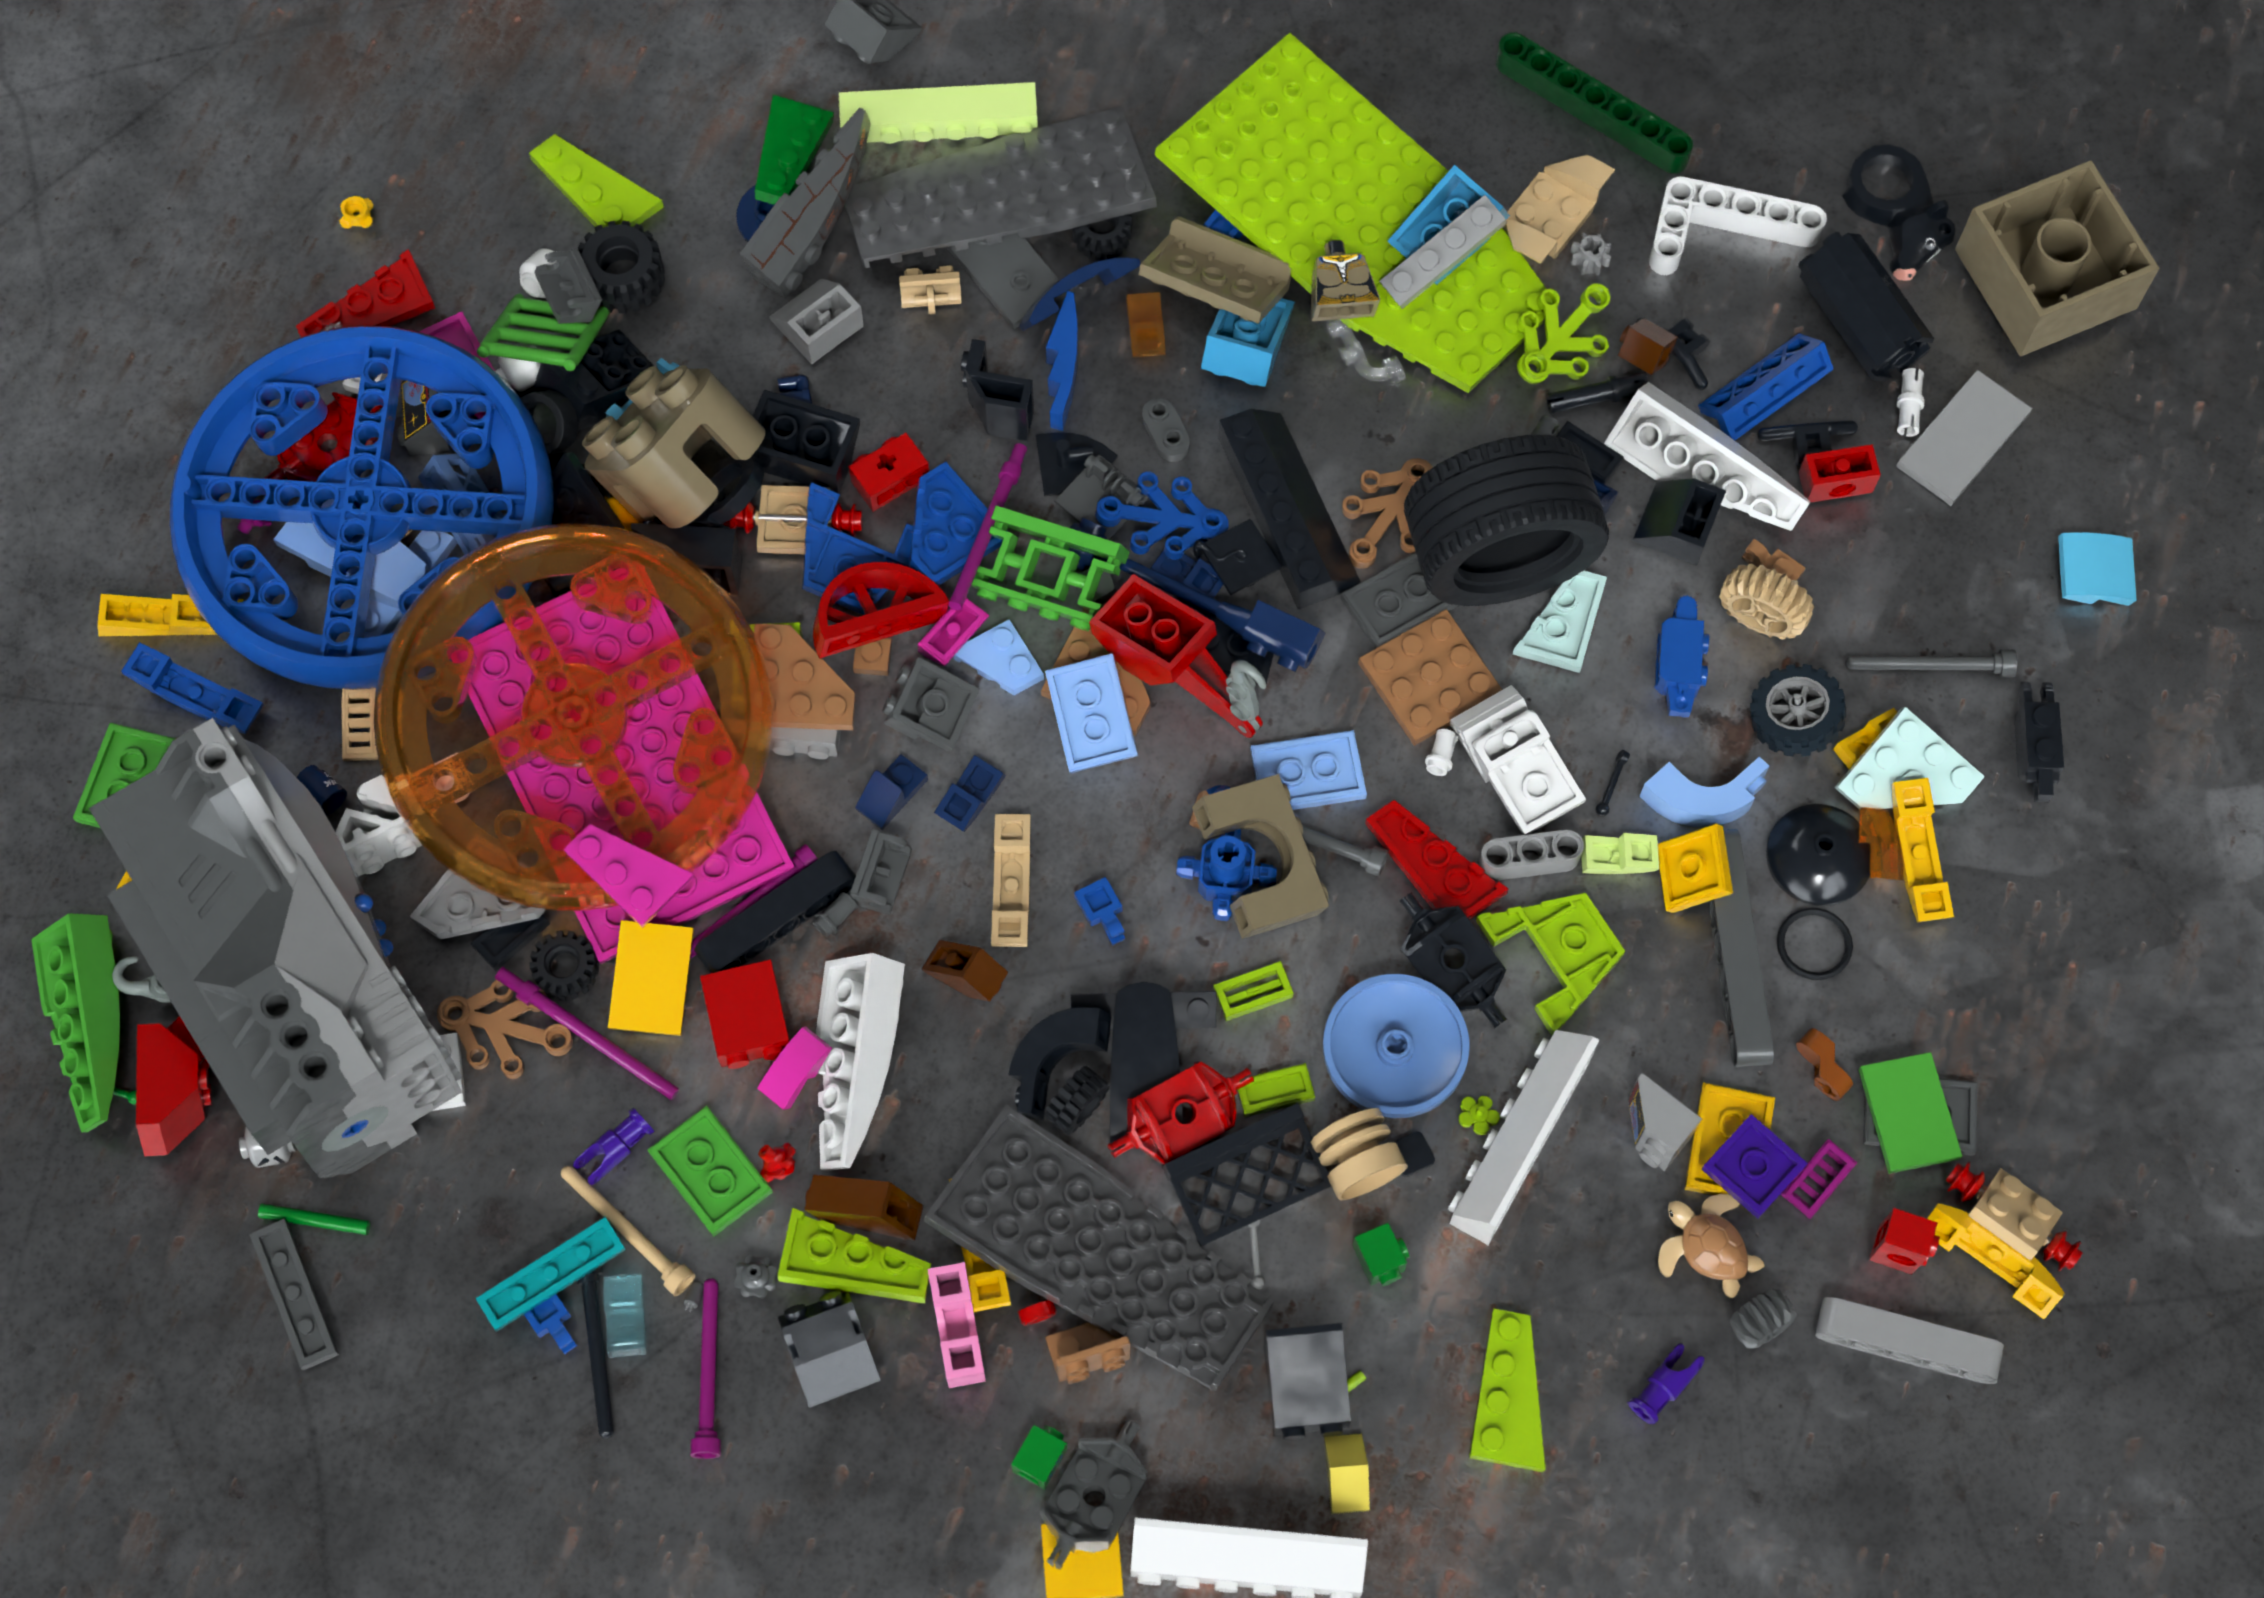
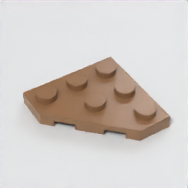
M1083 609L1082 612L1088 614L1089 610ZM1074 627L1052 669L1110 653L1092 634L1091 628L1089 631H1084ZM1116 661L1133 735L1136 737L1151 707V702L1142 680L1124 670ZM1046 679L1041 689V696L1052 700Z
M755 623L746 718L747 726L853 730L856 702L855 692L822 658L819 659L812 647L790 625Z

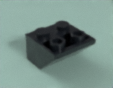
M1694 478L1656 482L1633 542L1697 565L1726 490Z

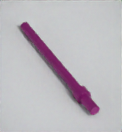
M1016 443L1014 445L1009 460L1003 463L999 472V484L949 601V607L954 610L962 609L992 535L989 534V530L995 524V521L991 519L995 506L1004 507L1012 486L1018 483L1022 473L1020 466L1027 452V447L1024 444Z
M505 967L499 969L495 979L514 991L516 998L527 1006L534 1005L672 1101L680 1090L678 1087L540 992L541 988L530 980L523 981Z

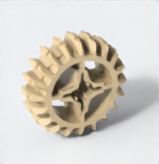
M1748 564L1747 566L1738 565L1736 569H1732L1723 582L1719 596L1722 601V607L1727 609L1729 616L1737 619V623H1742L1747 628L1766 634L1770 638L1777 636L1779 639L1784 640L1786 637L1795 638L1796 635L1802 634L1809 624L1815 607L1812 604L1813 598L1807 594V590L1804 587L1798 586L1797 580H1791L1787 577V574L1778 573L1775 568L1773 570L1767 569L1764 565L1759 567L1753 564Z

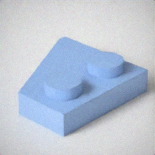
M1009 619L967 641L953 657L955 661L959 663L962 661L976 669L977 674L987 680L997 682L1002 689L1012 695H1016L1044 680V673Z

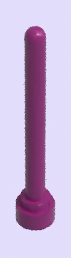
M806 844L793 852L795 856L791 861L795 867L794 869L765 883L694 938L690 960L696 956L694 949L701 940L818 860L812 850Z
M713 1278L707 1279L703 1285L699 1431L695 1432V1438L691 1439L690 1456L698 1459H713L721 1456V1440L717 1438L718 1433L714 1431L718 1282Z

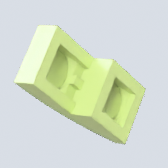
M1623 833L1619 838L1585 835L1582 838L1584 842V849L1581 855L1582 873L1633 874L1653 872L1660 869L1657 835Z

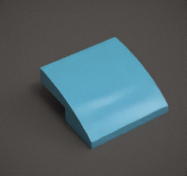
M2079 532L2061 533L2058 535L2062 598L2086 604H2093L2100 599L2126 606L2137 601L2132 538Z

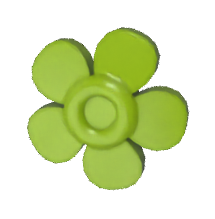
M1480 1096L1477 1102L1472 1097H1465L1460 1103V1107L1464 1112L1459 1115L1458 1121L1465 1128H1469L1474 1124V1133L1485 1135L1489 1131V1126L1498 1124L1500 1114L1496 1110H1490L1493 1102L1487 1096Z

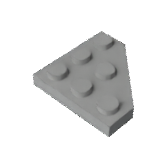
M476 834L409 917L415 924L441 940L539 919L561 890L554 882Z

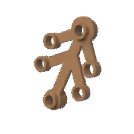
M1420 458L1410 459L1403 464L1400 471L1379 474L1375 470H1367L1361 475L1360 487L1366 493H1375L1382 487L1401 486L1395 494L1363 500L1351 495L1343 500L1342 513L1349 519H1356L1361 514L1382 511L1365 537L1353 541L1350 545L1349 558L1354 567L1366 569L1374 564L1377 554L1376 545L1395 518H1397L1401 534V549L1406 553L1416 552L1414 545H1408L1404 541L1407 538H1411L1404 513V503L1411 487L1421 477L1414 476L1412 471L1417 470L1425 474L1433 468L1429 462ZM1368 478H1372L1377 483L1374 485H1368L1365 483V480ZM1355 504L1358 506V509L1351 511L1346 506ZM1359 547H1365L1369 550V552L1366 554H1361L1357 551V549Z
M495 980L491 987L468 999L462 996H450L444 999L437 1009V1019L440 1025L448 1031L457 1032L467 1051L466 1059L468 1063L477 1070L488 1066L490 1055L485 1047L478 1045L470 1026L485 1029L501 1060V1070L510 1079H516L523 1074L524 1064L519 1056L514 1055L504 1035L544 1045L546 1051L554 1056H562L568 1053L573 1045L572 1035L564 1025L553 1024L544 1030L511 1021L530 1010L533 1012L541 1011L532 1004L527 1006L519 999L489 1015L477 1012L495 1000L499 1003H506L512 999L514 991L509 988L505 995L500 996L496 994L499 987L505 986L498 980ZM541 989L540 992L546 996L545 992ZM454 1010L462 1011L459 1019H450V1015ZM562 1037L565 1039V1043L561 1047H554L552 1045L556 1038ZM478 1052L484 1053L482 1061H472L474 1054ZM510 1062H518L519 1065L515 1071L509 1072L506 1070Z

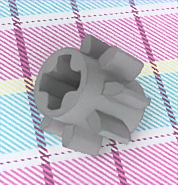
M1583 233L1581 244L1578 242L1572 243L1570 252L1574 255H1572L1570 264L1572 266L1577 265L1582 275L1585 273L1599 275L1601 265L1609 267L1611 256L1608 254L1611 243H1605L1601 238V234L1587 236Z

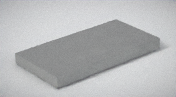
M1977 370L1901 457L1896 467L1952 506L2029 416L2033 408Z

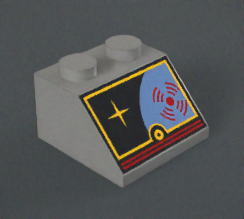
M1642 1073L1628 1097L1635 1149L1640 1152L1639 1156L1646 1164L1653 1168L1659 1167L1665 1171L1691 1139L1702 1118Z

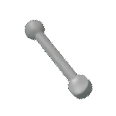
M1260 1220L1247 1225L1250 1229L1253 1278L1250 1284L1257 1290L1265 1286V1281L1261 1277L1257 1234Z

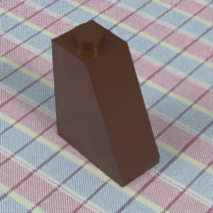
M813 1174L811 1185L806 1192L804 1210L819 1220L822 1219L832 1224L915 1241L924 1205L891 1182Z

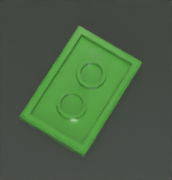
M110 723L73 819L78 823L100 828L89 808L154 771L170 744L176 738Z
M1931 1052L1864 1065L1858 1069L1889 1174L1961 1159L1962 1153Z
M705 1106L647 1149L713 1237L773 1193L771 1187L708 1106Z

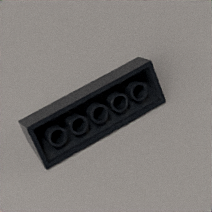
M1248 409L1219 420L1218 439L1268 546L1282 566L1280 572L1297 609L1299 610L1337 596L1359 584L1361 581L1282 414Z

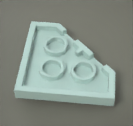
M1903 707L1834 788L1860 811L1893 808V782L1929 778L1933 805L1963 803L1985 776L1909 709Z

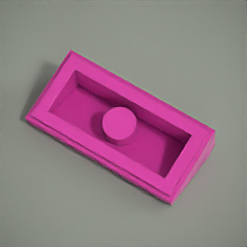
M966 598L961 610L950 608L918 643V652L945 667L988 619L989 615Z

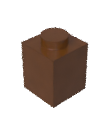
M1643 318L1634 325L1629 324L1623 331L1619 340L1622 346L1618 356L1652 375L1666 365L1678 337Z

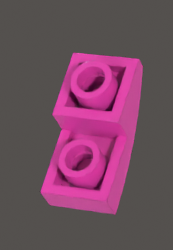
M802 1027L776 1058L757 1089L781 1109L791 1108L807 1079L816 1077L832 1047L809 1028Z

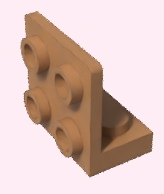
M1089 1322L1045 1337L1059 1382L1067 1380L1069 1384L1077 1383L1089 1378V1372L1101 1368L1104 1369V1372L1114 1371L1125 1366V1360L1130 1359V1341L1128 1336L1118 1339Z

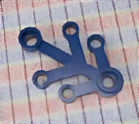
M1152 472L1141 473L1138 478L1137 487L1142 490L1141 494L1147 495L1158 509L1124 505L1116 497L1107 496L1099 500L1095 512L1096 520L1105 527H1114L1122 519L1157 524L1147 532L1137 531L1132 535L1130 548L1138 555L1146 554L1150 550V546L1179 527L1191 529L1182 537L1171 536L1166 540L1164 553L1173 560L1180 559L1184 555V551L1192 547L1196 541L1202 539L1208 541L1227 531L1229 527L1228 519L1223 512L1217 509H1207L1191 491L1192 483L1186 477L1175 478L1170 490L1171 495L1177 500H1182L1192 514L1181 513L1158 487V477ZM1150 481L1153 485L1145 486L1142 482ZM1176 486H1184L1187 490L1179 491ZM1105 506L1114 507L1116 510L1108 511ZM1206 521H1213L1218 525L1210 526ZM1143 540L1146 542V545L1139 546L1135 541ZM1177 545L1180 547V550L1173 551L1169 546Z

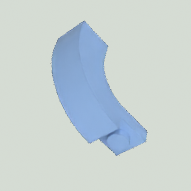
M1759 756L1731 782L1717 787H1705L1688 780L1668 762L1644 784L1639 797L1658 814L1681 825L1704 828L1716 823L1725 825L1737 820L1750 810L1755 799L1754 795L1767 782L1764 777L1769 765Z

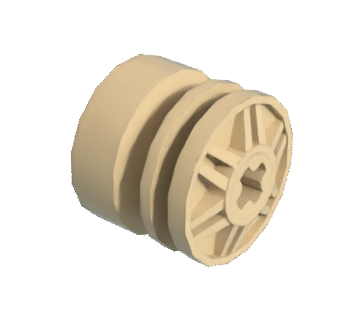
M1370 1108L1344 1116L1321 1130L1311 1141L1314 1150L1317 1153H1322L1318 1159L1323 1166L1339 1164L1327 1176L1339 1200L1356 1198L1382 1187L1401 1175L1408 1167L1396 1142L1380 1144L1389 1136L1391 1131L1387 1124H1382L1384 1117L1379 1108Z

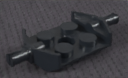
M1412 892L1403 897L1399 902L1402 903L1411 915L1413 923L1400 951L1406 955L1420 976L1444 991L1454 1001L1460 1012L1479 1009L1480 1012L1482 1011L1494 1026V1029L1500 1023L1502 1024L1506 1021L1507 1018L1504 1017L1494 1003L1496 1001L1494 996L1505 975L1506 968L1460 907L1454 906L1428 910L1427 908L1423 909ZM1449 949L1459 950L1464 956L1463 966L1458 969L1449 968L1444 962L1445 952Z

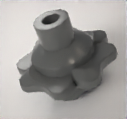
M748 1255L745 1258V1263H738L736 1265L737 1276L734 1280V1286L741 1288V1294L744 1297L754 1295L764 1298L767 1294L766 1290L773 1291L776 1288L775 1277L778 1268L770 1265L769 1257L757 1258Z

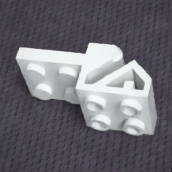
M1512 685L1450 720L1452 729L1459 736L1458 739L1485 783L1491 782L1522 835L1534 832L1585 803L1586 798L1549 740L1550 735L1540 718L1533 710H1528L1524 698Z
M458 752L393 784L387 773H384L359 786L356 794L364 807V811L359 812L346 808L335 833L345 850L344 852L347 853L357 875L373 874L382 869L385 863L395 858L408 857L418 847L423 845L412 821L418 818H428L438 808L450 802L458 803L466 799L476 789Z

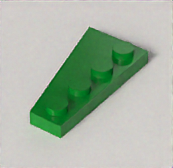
M777 95L772 96L755 186L756 200L775 205L784 193L790 196L797 189L796 179L803 171L806 172L834 122V112Z

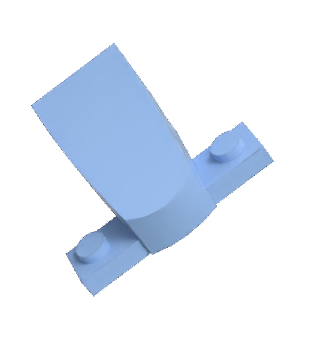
M334 499L325 501L321 508L330 507L334 503ZM286 522L273 539L276 545L304 559L310 568L331 577L335 549L320 538L313 523ZM421 530L409 548L403 543L398 542L391 549L375 556L364 638L385 635L393 631L403 617L398 608L400 595L449 556L457 545L455 537L446 532ZM364 534L355 535L350 543L361 541ZM355 566L350 568L347 571L346 576H352L359 571L360 567ZM416 604L415 606H413L410 613L414 611L420 604Z

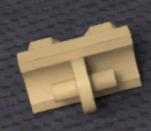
M951 265L939 266L936 269V273L923 274V271L919 268H910L905 270L904 276H899L902 308L928 306L929 315L936 314L935 306L962 304L959 272H955Z

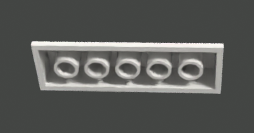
M1555 1030L1550 1040L1545 1037L1542 1039L1534 1054V1057L1539 1059L1534 1070L1526 1068L1517 1085L1518 1088L1522 1089L1516 1101L1511 1098L1508 1100L1500 1115V1118L1505 1120L1500 1131L1492 1129L1483 1145V1148L1488 1151L1482 1162L1474 1161L1465 1178L1471 1183L1465 1193L1458 1190L1448 1208L1449 1211L1453 1212L1450 1225L1489 1246L1589 1065L1599 1039L1593 1036Z
M1135 1518L1131 1577H1138V1583L1145 1585H1161V1579L1176 1581L1177 1587L1198 1589L1199 1583L1215 1584L1214 1590L1221 1592H1237L1238 1587L1253 1588V1594L1262 1596H1276V1590L1292 1592V1598H1314L1315 1594L1330 1595V1598H1360L1363 1591L1368 1539Z

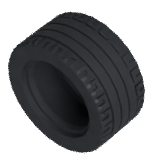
M1523 435L1503 438L1462 451L1440 462L1423 474L1411 487L1404 503V513L1427 589L1437 599L1448 604L1461 606L1499 604L1529 597L1551 589L1587 569L1601 556L1609 539V528L1585 454L1575 443L1552 435Z

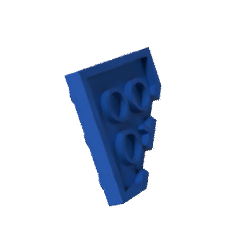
M947 462L924 474L918 481L909 561L910 568L924 574L938 586L963 570L988 510ZM991 536L983 558L1001 547L1003 540Z

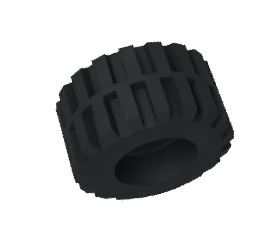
M623 220L621 225H616L615 221H610L607 227L603 228L602 225L595 227L596 232L594 234L588 232L584 236L586 243H580L578 250L602 298L599 307L603 305L611 313L614 309H618L619 314L626 313V309L630 308L635 312L640 310L639 305L645 304L648 306L652 303L651 296L657 297L661 292L659 286L664 284L663 273L665 272L659 246L648 230L644 232L643 226L636 223L631 227L629 221ZM630 260L636 263L631 270L622 274L605 272L606 268L616 261Z

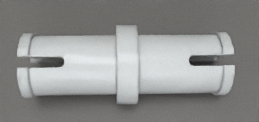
M1908 368L1902 372L1901 394L1897 398V407L1900 409L1897 432L1903 435L1904 428L1907 427L1906 437L1919 434L1920 410L1924 408L1925 399L1922 396L1924 372L1919 369L1917 377H1915L1916 368Z

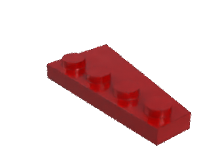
M409 249L400 254V259L389 267L384 265L375 271V276L361 286L356 284L347 290L345 297L336 303H328L297 324L296 328L300 337L326 331V328L330 329L339 321L341 324L338 326L342 325L341 328L369 325L390 327L434 309L435 306Z
M1391 801L1366 818V826L1384 849L1389 850L1388 854L1432 910L1459 906L1470 920L1508 893L1509 889L1506 886L1490 878L1484 873L1485 870L1474 861L1471 863L1456 851V847L1447 840L1443 841L1431 832L1428 825L1397 801Z

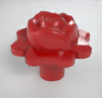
M786 1142L774 1148L764 1145L759 1150L758 1156L763 1159V1168L760 1175L766 1182H770L775 1178L779 1180L785 1179L787 1175L794 1172L796 1160L793 1156L796 1149L789 1142Z

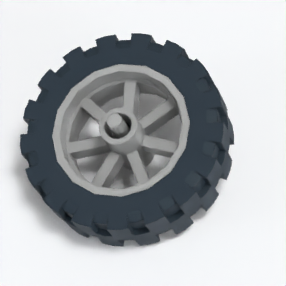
M1795 664L1786 665V669H1774L1770 672L1768 678L1763 677L1758 682V689H1754L1752 692L1750 710L1754 732L1757 731L1758 739L1763 744L1766 742L1769 749L1776 753L1779 750L1784 752L1785 756L1794 757V754H1801V757L1810 756L1811 752L1816 750L1819 753L1827 749V744H1833L1839 738L1838 732H1842L1844 729L1846 718L1844 691L1839 689L1837 679L1835 677L1830 678L1828 672L1824 669L1819 668L1816 670L1812 668V665L1803 664L1802 667H1795ZM1807 695L1817 698L1806 702ZM1783 698L1788 703V705H1776ZM1825 707L1821 716L1811 712V710ZM1772 714L1787 715L1781 721H1778ZM1808 720L1813 722L1810 725L1804 726Z

